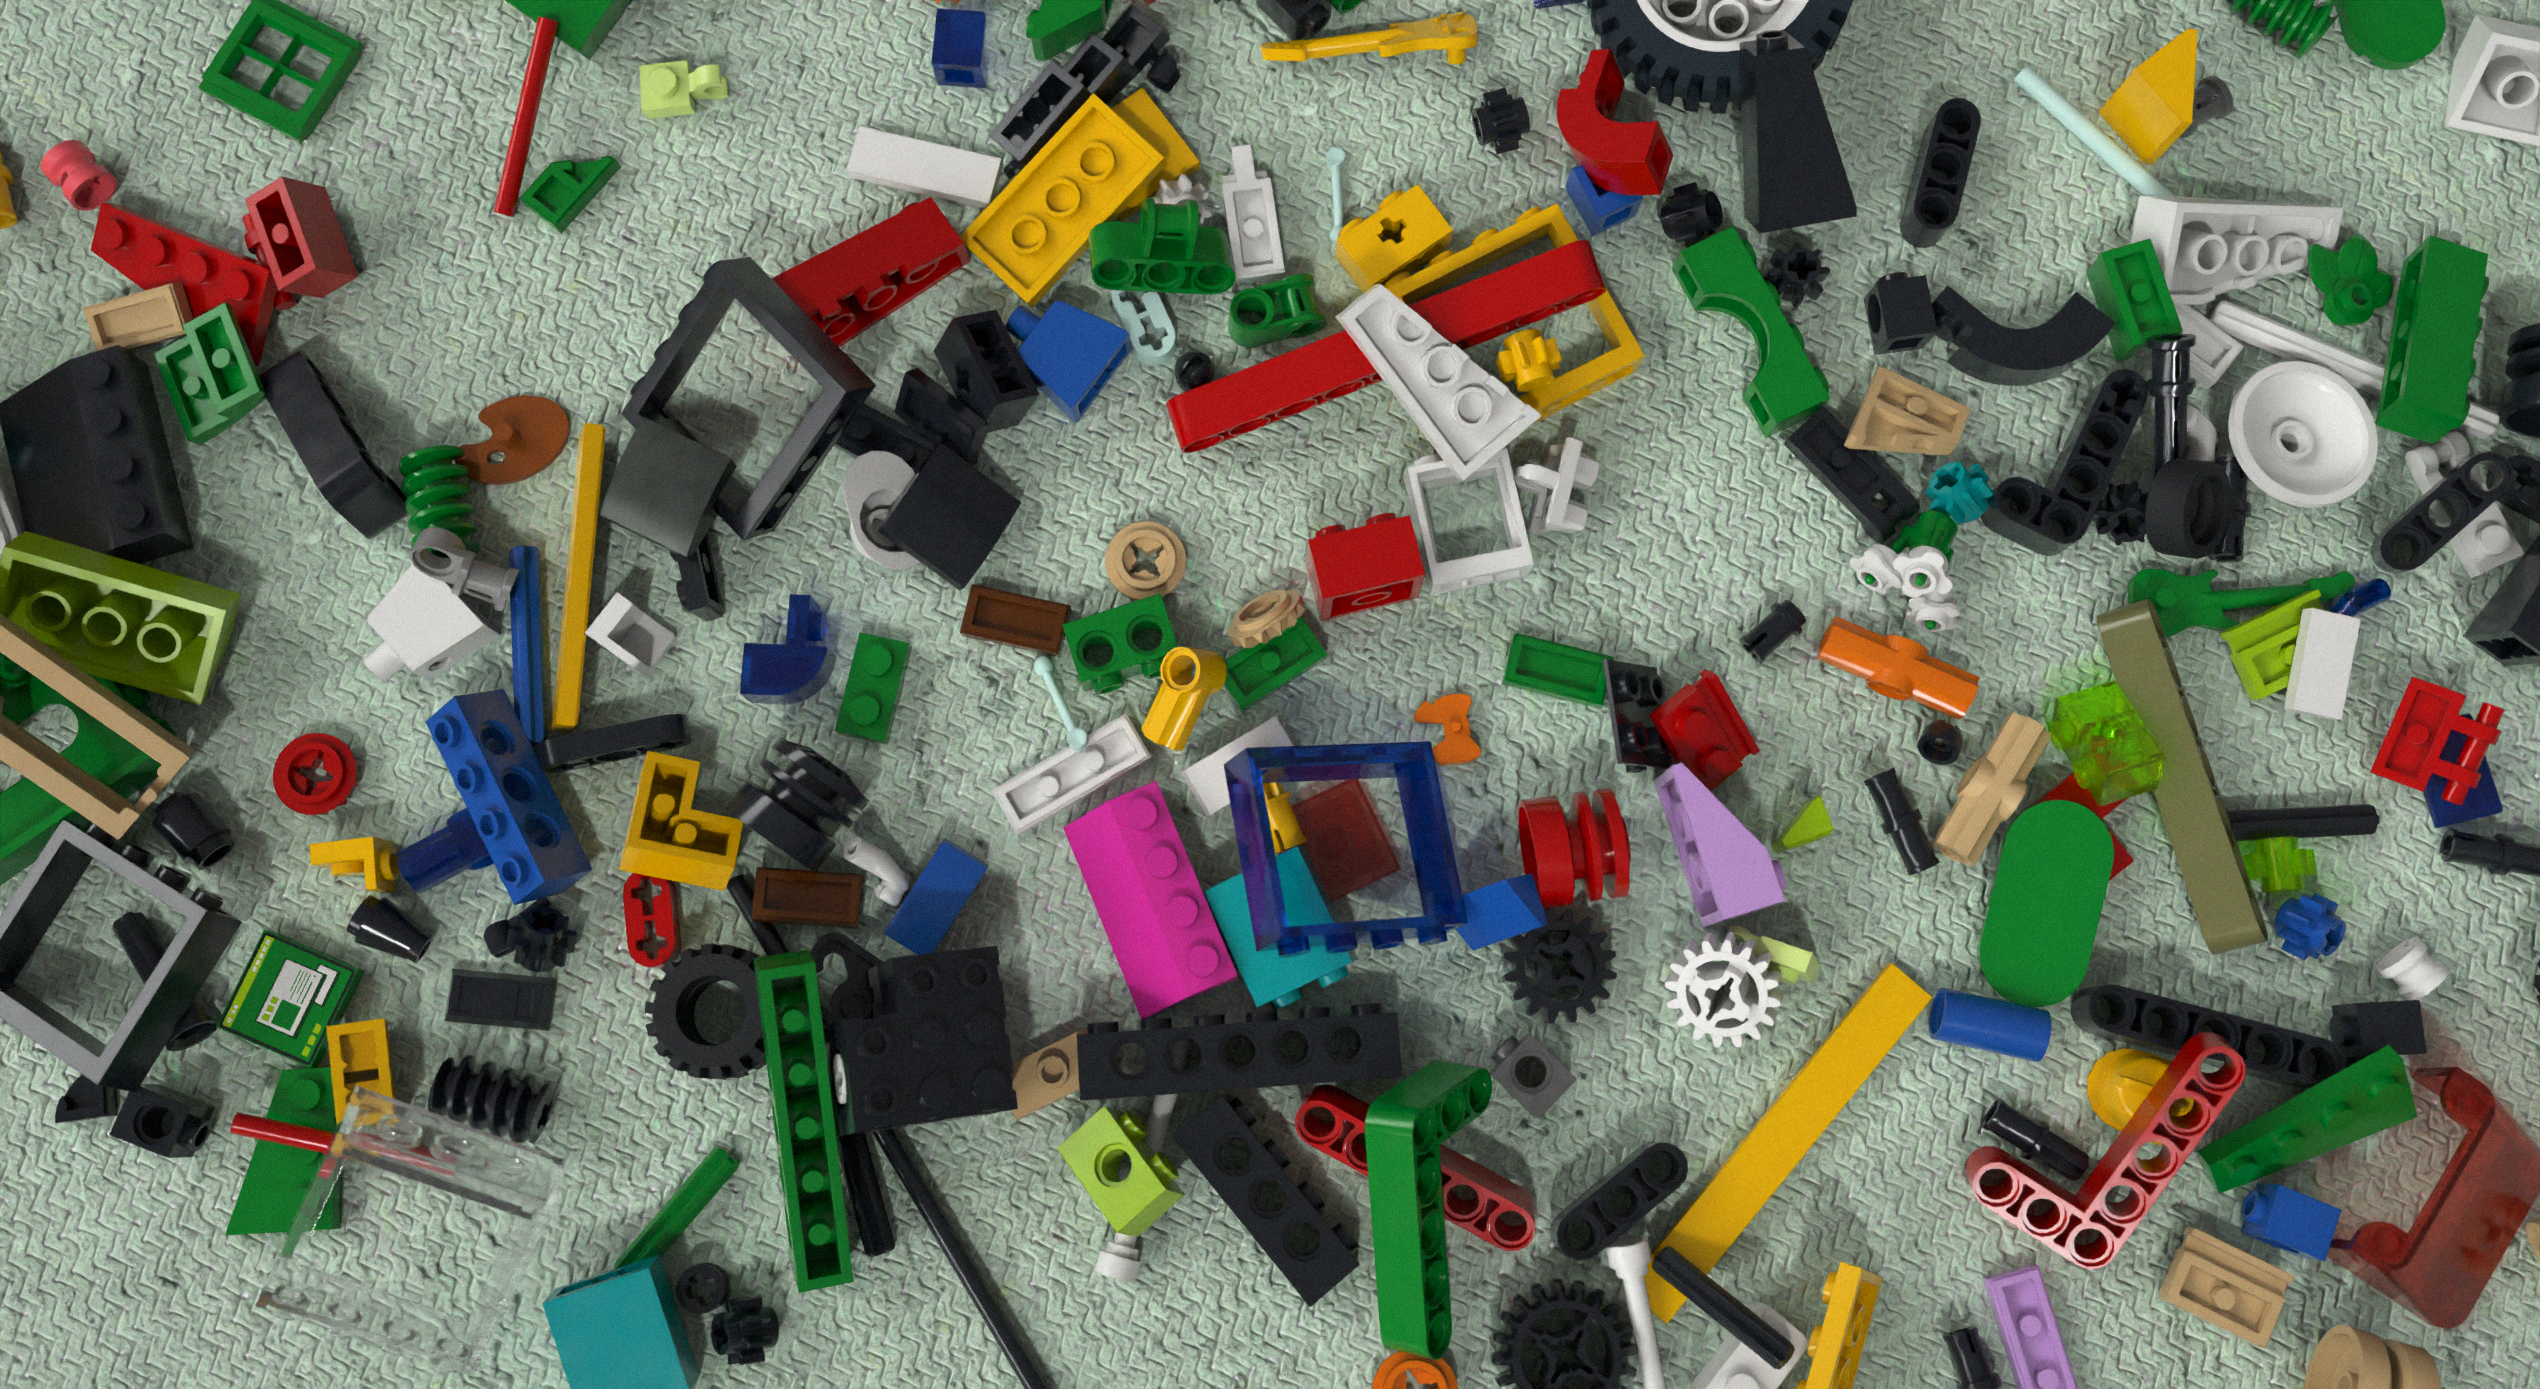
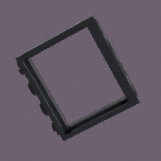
M751 257L720 260L708 268L703 276L704 284L694 300L690 301L680 311L678 315L680 322L671 336L656 349L654 353L655 361L646 375L640 378L632 387L630 392L632 397L621 413L635 429H637L642 418L645 417L700 443L671 414L665 405L735 298L824 388L753 493L750 495L731 476L712 506V509L742 540L770 533L776 529L876 386Z
M62 819L0 916V1018L95 1084L136 1093L242 921L220 908L223 898L199 887L196 888L195 892L188 888L187 885L191 879L185 874L161 864L159 868L153 866L151 863L155 856L150 852L128 842H125L123 846L116 842L117 839L90 820L86 826H82ZM93 858L186 917L183 925L107 1045L14 983Z

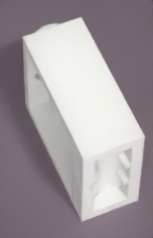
M1507 448L1501 449L1464 481L1456 478L1440 455L1422 457L1414 461V466L1407 467L1404 482L1430 596L1527 577L1534 562ZM1492 476L1509 549L1439 563L1423 490Z

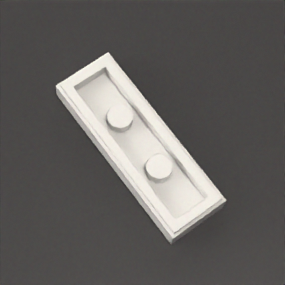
M859 126L846 172L849 178L986 209L994 200L1003 163L1002 159Z
M1127 714L1087 735L1089 741L1085 749L1074 751L1068 746L992 790L1018 837L1152 760L1151 755Z

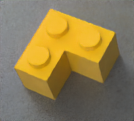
M647 751L639 775L619 870L721 891L725 890L735 868L743 822L737 818L691 809L700 767L699 761Z

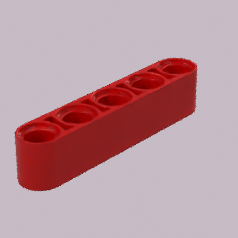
M1321 1084L1311 1088L1305 1095L1295 1118V1127L1300 1138L1312 1147L1368 1176L1366 1147L1359 1142L1357 1135L1365 1133V1119L1370 1105L1333 1085ZM1313 1107L1327 1108L1332 1112L1335 1121L1326 1124L1318 1122L1313 1118L1310 1109ZM1440 1144L1444 1218L1500 1249L1519 1251L1527 1247L1533 1240L1538 1214L1537 1202L1533 1195L1523 1187L1451 1148ZM1464 1184L1472 1187L1478 1196L1471 1200H1463L1454 1195L1451 1189L1454 1186ZM1505 1211H1515L1520 1213L1526 1221L1520 1225L1511 1226L1503 1222L1499 1215Z

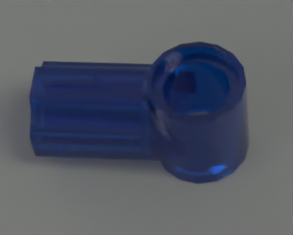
M467 808L451 816L446 822L447 827L396 853L398 858L397 866L404 880L409 883L414 892L423 893L467 869L478 870L494 864Z

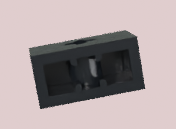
M997 309L952 319L935 347L934 353L957 399L989 424L986 433L1018 426L1040 394Z

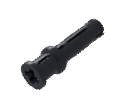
M2161 334L2146 339V347L2152 349V378L2146 382V389L2149 391L2150 396H2154V478L2167 461L2176 458L2187 459V395L2192 394L2193 389L2196 387V380L2190 377V348L2196 345V336L2192 334Z

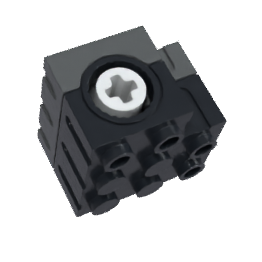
M998 946L893 957L868 970L870 988H873L874 1004H872L873 1018L862 1020V1017L843 1019L823 1028L836 1137L992 1115L1018 1109L1016 1090H1013L1011 1079L1013 1065L1009 1035H1006L1004 1019L1007 1018L1002 981H999L997 965H1000Z

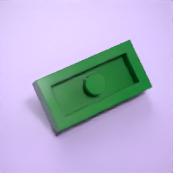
M1301 616L1297 618L1295 626L1287 628L1282 632V636L1270 639L1267 644L1259 643L1253 648H1243L1226 659L1224 662L1226 664L1227 676L1223 686L1240 712L1244 713L1327 659L1328 654Z
M859 633L835 727L837 734L888 745L912 650L910 643Z

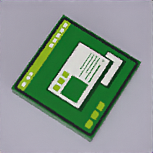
M264 929L216 1027L309 1068H318L328 1049L326 1026L340 1024L365 970L274 931Z

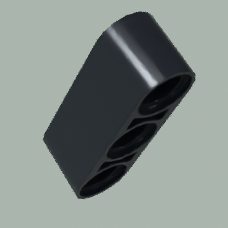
M1953 98L1943 103L1927 125L1922 136L1900 221V231L1903 238L1917 248L1931 247L1940 241L1954 223L1959 212L1981 126V115L1978 108L1966 99ZM1944 124L1954 126L1960 135L1949 132ZM1932 168L1943 170L1947 174L1948 179L1938 177ZM1920 212L1931 214L1936 219L1937 224L1926 222Z
M2494 452L2479 453L2459 463L2376 537L2372 544L2371 554L2377 567L2385 572L2401 573L2416 569L2424 564L2507 491L2514 477L2511 463L2506 457ZM2475 464L2485 465L2493 472L2495 480L2490 490H2479L2472 484L2470 472ZM2434 500L2445 501L2453 509L2454 516L2449 526H2437L2429 518V507ZM2394 536H2403L2412 544V557L2406 563L2396 562L2388 553L2389 541Z
M1650 1142L1639 1147L1554 1218L1550 1228V1236L1555 1248L1563 1255L1576 1260H1589L1598 1255L1682 1185L1688 1173V1162L1684 1153L1675 1145L1665 1142ZM1658 1151L1664 1152L1669 1157L1672 1166L1670 1175L1661 1182L1653 1180L1647 1168L1649 1158ZM1623 1185L1628 1189L1631 1196L1630 1207L1625 1213L1614 1216L1606 1206L1607 1193L1614 1186ZM1575 1219H1583L1590 1228L1589 1241L1580 1249H1571L1564 1237L1566 1226Z

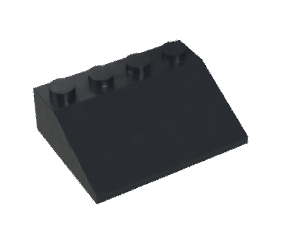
M120 345L69 359L0 403V424L26 531L138 564L194 548L147 363Z

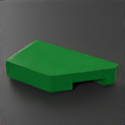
M612 156L601 157V160L578 163H574L572 160L551 162L519 199L526 207L562 234L621 166Z

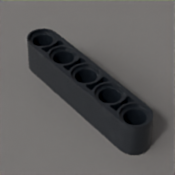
M2107 984L2080 990L2071 1002V1016L2074 1023L2081 1030L2089 1034L2174 1056L2179 1053L2192 1036L2200 1033L2203 1024H2207L2213 1033L2222 1036L2239 1053L2245 1063L2247 1075L2293 1087H2313L2347 1068L2343 1050L2330 1040L2119 985ZM2100 996L2108 1001L2111 1008V1015L2106 1023L2102 1022L2095 1012V1004ZM2152 1010L2156 1011L2162 1020V1029L2158 1036L2150 1031L2147 1024L2148 1015ZM2256 1037L2263 1042L2265 1047V1056L2261 1062L2254 1057L2252 1052V1044ZM2309 1051L2317 1061V1068L2312 1076L2305 1067V1057ZM2214 1053L2208 1055L2203 1063L2221 1068L2225 1062V1054Z

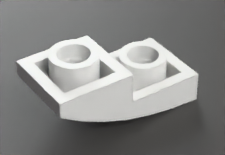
M1276 716L1181 772L1207 817L1252 791L1240 763L1243 755L1259 748H1266L1278 774L1302 760Z

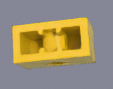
M1418 184L1405 193L1402 190L1393 192L1381 202L1378 208L1379 211L1365 220L1362 217L1355 218L1339 232L1335 257L1363 294L1375 284H1382L1384 286L1391 278L1403 272L1413 274L1429 263L1435 256L1449 249L1453 229ZM1386 236L1388 240L1382 242V237ZM1399 237L1400 241L1396 244L1393 240Z

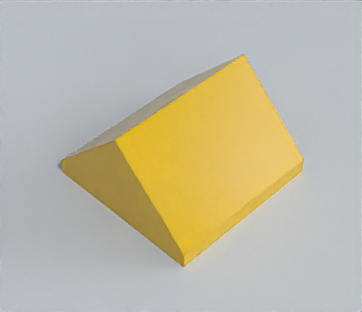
M2186 29L2137 66L2098 112L2144 164L2153 165L2192 124L2197 29Z

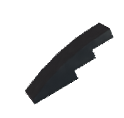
M1131 4L1102 39L1092 32L1062 68L1052 60L988 136L1023 166L1026 165L1093 93L1107 104L1141 72L1171 38L1161 26Z

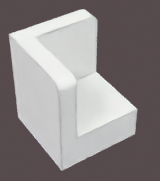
M616 592L585 632V634L646 678H648L677 640L672 632L645 614L618 592Z

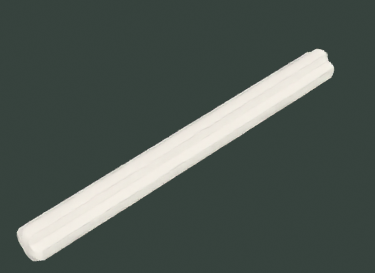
M2221 301L2213 309L2209 320L2228 335L2290 361L2309 362L2325 367L2344 378L2352 386L2380 397L2385 371L2384 365L2228 301ZM2468 400L2470 402V410L2466 420L2458 430L2480 439H2486L2489 435H2493L2500 421L2499 413Z

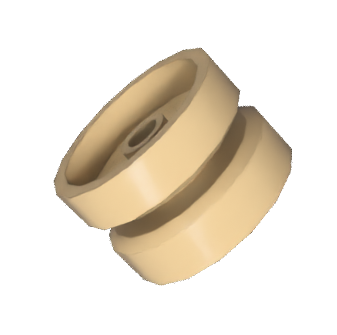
M2339 1324L2328 1330L2317 1344L2308 1365L2303 1389H2440V1377L2435 1360L2426 1349L2391 1339L2382 1341L2377 1334Z

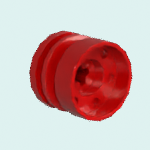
M1610 788L1597 789L1593 792L1592 807L1584 792H1576L1572 797L1571 817L1565 818L1563 809L1556 796L1527 799L1519 802L1518 830L1525 875L1533 874L1543 909L1572 904L1575 880L1581 881L1590 902L1602 899L1603 883L1611 899L1628 895L1630 885L1629 866L1631 863L1629 837L1619 805Z

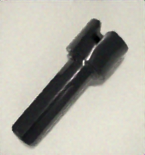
M128 912L113 923L112 929L145 985L165 951L144 914L141 912ZM201 990L165 1046L168 1051L174 1052L190 1048L204 1041L217 1030L216 1022L218 1020Z

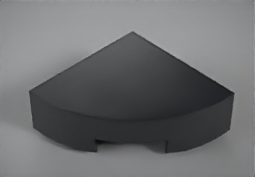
M81 1074L68 1089L66 1095L61 1096L58 1101L55 1123L117 1116L116 1089L97 1085Z

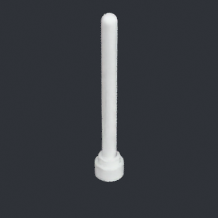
M1176 1041L1170 1049L1171 1062L1180 1070L1185 1069L1192 1044L1191 1041ZM1177 1094L1155 1095L1146 1126L1148 1135L1144 1138L1154 1153L1157 1151L1161 1152ZM1116 1232L1114 1242L1108 1241L1106 1250H1100L1094 1272L1135 1283L1141 1261L1136 1260L1139 1250L1134 1248L1137 1237Z
M1647 1237L1618 1239L1606 1247L1609 1268L1615 1269L1617 1278L1623 1279L1634 1341L1638 1347L1637 1356L1643 1388L1666 1389L1644 1275L1649 1273L1647 1264L1652 1262L1649 1241Z

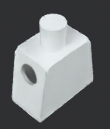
M411 564L368 615V624L384 642L364 658L363 663L384 683L405 665L414 673L430 680L490 644L500 634L463 593L459 596L451 593L453 585L432 578L420 572Z

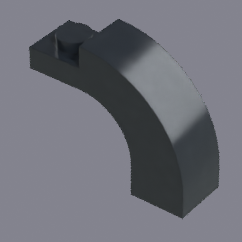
M1948 285L1932 303L1937 328L1935 335L1944 341L1953 342L1959 347L1947 362L1968 376L1984 382L2005 386L2031 385L2057 377L2078 363L2116 324L2078 292H2075L2048 322L2029 329L2009 328L1992 321Z

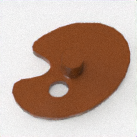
M522 395L506 398L482 409L478 414L479 420L492 430L490 440L484 443L460 446L459 448L464 450L465 455L455 460V463L468 468L469 474L466 476L471 480L485 485H504L528 479L551 465L562 453L570 436L568 415L559 404L545 397ZM497 452L504 453L505 458L501 463L490 464L489 459L492 454Z

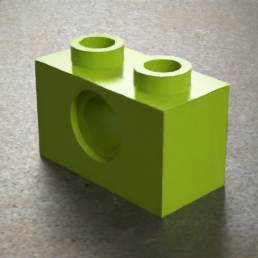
M1103 1106L1056 1149L1115 1231L1120 1234L1138 1237L1185 1194L1175 1182L1179 1173L1171 1161L1159 1151L1154 1153L1144 1140L1148 1135V1131L1143 1123L1129 1110L1122 1112ZM1129 1155L1132 1168L1127 1178L1121 1181L1118 1176V1166L1121 1160Z

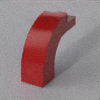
M1610 49L1591 50L1585 71L1579 76L1578 88L1560 89L1557 101V120L1562 135L1577 164L1584 168L1589 180L1597 186L1624 195H1661L1673 158L1672 150L1658 121L1635 123L1613 121L1625 81Z

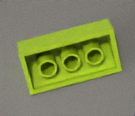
M25 531L3 547L0 559V613L87 674L198 705L204 703L230 642L242 598L241 593Z

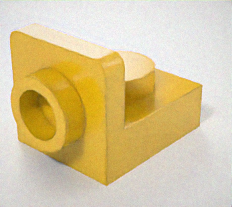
M372 836L309 844L311 865L331 869V876L334 877L365 874V886L368 891L379 893L395 892V879H398L400 876L401 862L397 850L393 848V841Z

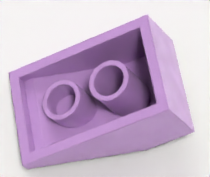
M1683 763L1671 766L1654 780L1703 928L1758 912L1785 901L1782 891L1787 889V883L1778 860L1771 861L1768 849Z

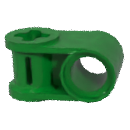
M1310 274L1292 275L1278 282L1247 288L1238 292L1232 298L1229 308L1228 331L1232 340L1240 346L1256 348L1288 338L1305 337L1323 329L1327 325L1325 315L1318 312L1312 292L1315 286L1313 276ZM1252 311L1258 313L1263 318V321L1257 325H1248L1243 323L1239 316L1244 312Z

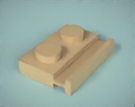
M2185 1227L2183 1234L2186 1236L2181 1248L2175 1252L2157 1298L2254 1346L2266 1349L2286 1299L2283 1297L2287 1284H2292L2294 1276L2197 1228Z

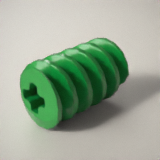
M2234 0L2230 13L2235 15L2246 7H2250L2251 11L2246 23L2249 26L2262 18H2266L2267 23L2262 34L2265 37L2282 29L2284 32L2279 43V47L2282 49L2298 40L2300 44L2295 54V58L2298 60L2315 46L2340 14L2339 12L2335 16L2330 17L2335 4L2334 0H2324L2317 6H2314L2315 0Z
M440 445L420 449L402 458L398 465L401 475L406 477L401 485L404 494L409 496L405 502L407 513L412 515L408 521V528L412 534L416 535L411 541L412 549L422 530L438 527L456 534L464 543L466 550L478 553L481 550L479 543L464 541V537L475 534L478 528L474 523L461 522V518L472 515L475 510L472 504L458 503L457 500L472 493L469 485L458 484L454 481L469 474L466 466L451 463V461L460 459L465 455L464 450L457 446ZM426 548L430 553L438 557L449 558L447 554L440 550Z

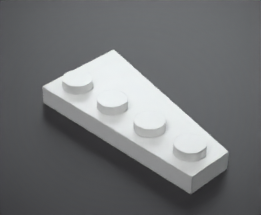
M1382 284L1372 286L1336 316L1337 320L1459 480L1464 481L1542 416L1529 404H1525L1511 393L1509 388L1496 377L1489 375L1458 346L1450 343L1435 331L1431 324Z

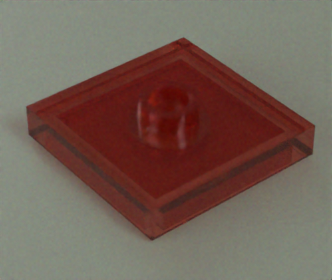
M1356 776L1292 806L1303 836L1307 840L1296 846H1305L1331 903L1401 870ZM1263 820V824H1264V826H1265V828H1266V830H1267V832H1268V829H1267V827H1266V825H1265V822H1264V820ZM1286 849V850H1283V851L1279 852L1278 855L1281 854V853H1283V852H1285V851H1287V850H1289V849Z

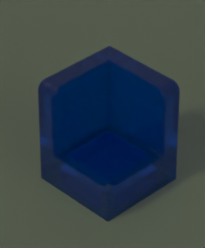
M937 8L931 64L938 85L972 88L987 87L988 68L984 56L987 19L984 12Z

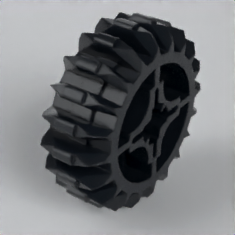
M1553 1278L1551 1282L1552 1296L1547 1297L1541 1284L1536 1282L1531 1285V1292L1536 1300L1534 1303L1529 1304L1520 1294H1516L1512 1298L1515 1305L1522 1310L1517 1318L1505 1310H1502L1499 1314V1318L1503 1322L1512 1326L1509 1334L1502 1331H1493L1491 1336L1493 1341L1507 1345L1506 1351L1494 1352L1490 1355V1360L1493 1364L1500 1366L1508 1365L1509 1369L1500 1372L1495 1377L1496 1383L1500 1387L1515 1383L1516 1386L1513 1389H1559L1566 1378L1579 1375L1594 1382L1589 1389H1627L1623 1384L1617 1382L1619 1375L1636 1376L1637 1369L1628 1363L1622 1362V1356L1637 1354L1638 1347L1634 1343H1620L1619 1338L1628 1335L1633 1330V1327L1628 1321H1621L1616 1324L1611 1323L1619 1315L1621 1307L1619 1304L1612 1302L1600 1310L1605 1292L1599 1288L1592 1290L1587 1299L1584 1300V1282L1574 1280L1569 1295H1565L1563 1281L1560 1278ZM1553 1310H1579L1574 1320L1569 1319L1567 1324L1557 1332H1547L1533 1325L1539 1317ZM1593 1320L1600 1328L1605 1341L1606 1356L1603 1368L1593 1363L1586 1354L1585 1345L1590 1335L1588 1328ZM1524 1338L1538 1347L1542 1353L1543 1363L1538 1372L1540 1378L1534 1388L1529 1384L1522 1368L1521 1348ZM1546 1339L1554 1345L1559 1342L1563 1346H1565V1340H1572L1569 1349L1586 1367L1581 1368L1574 1362L1568 1365L1564 1361L1562 1367H1556L1558 1358L1541 1340Z

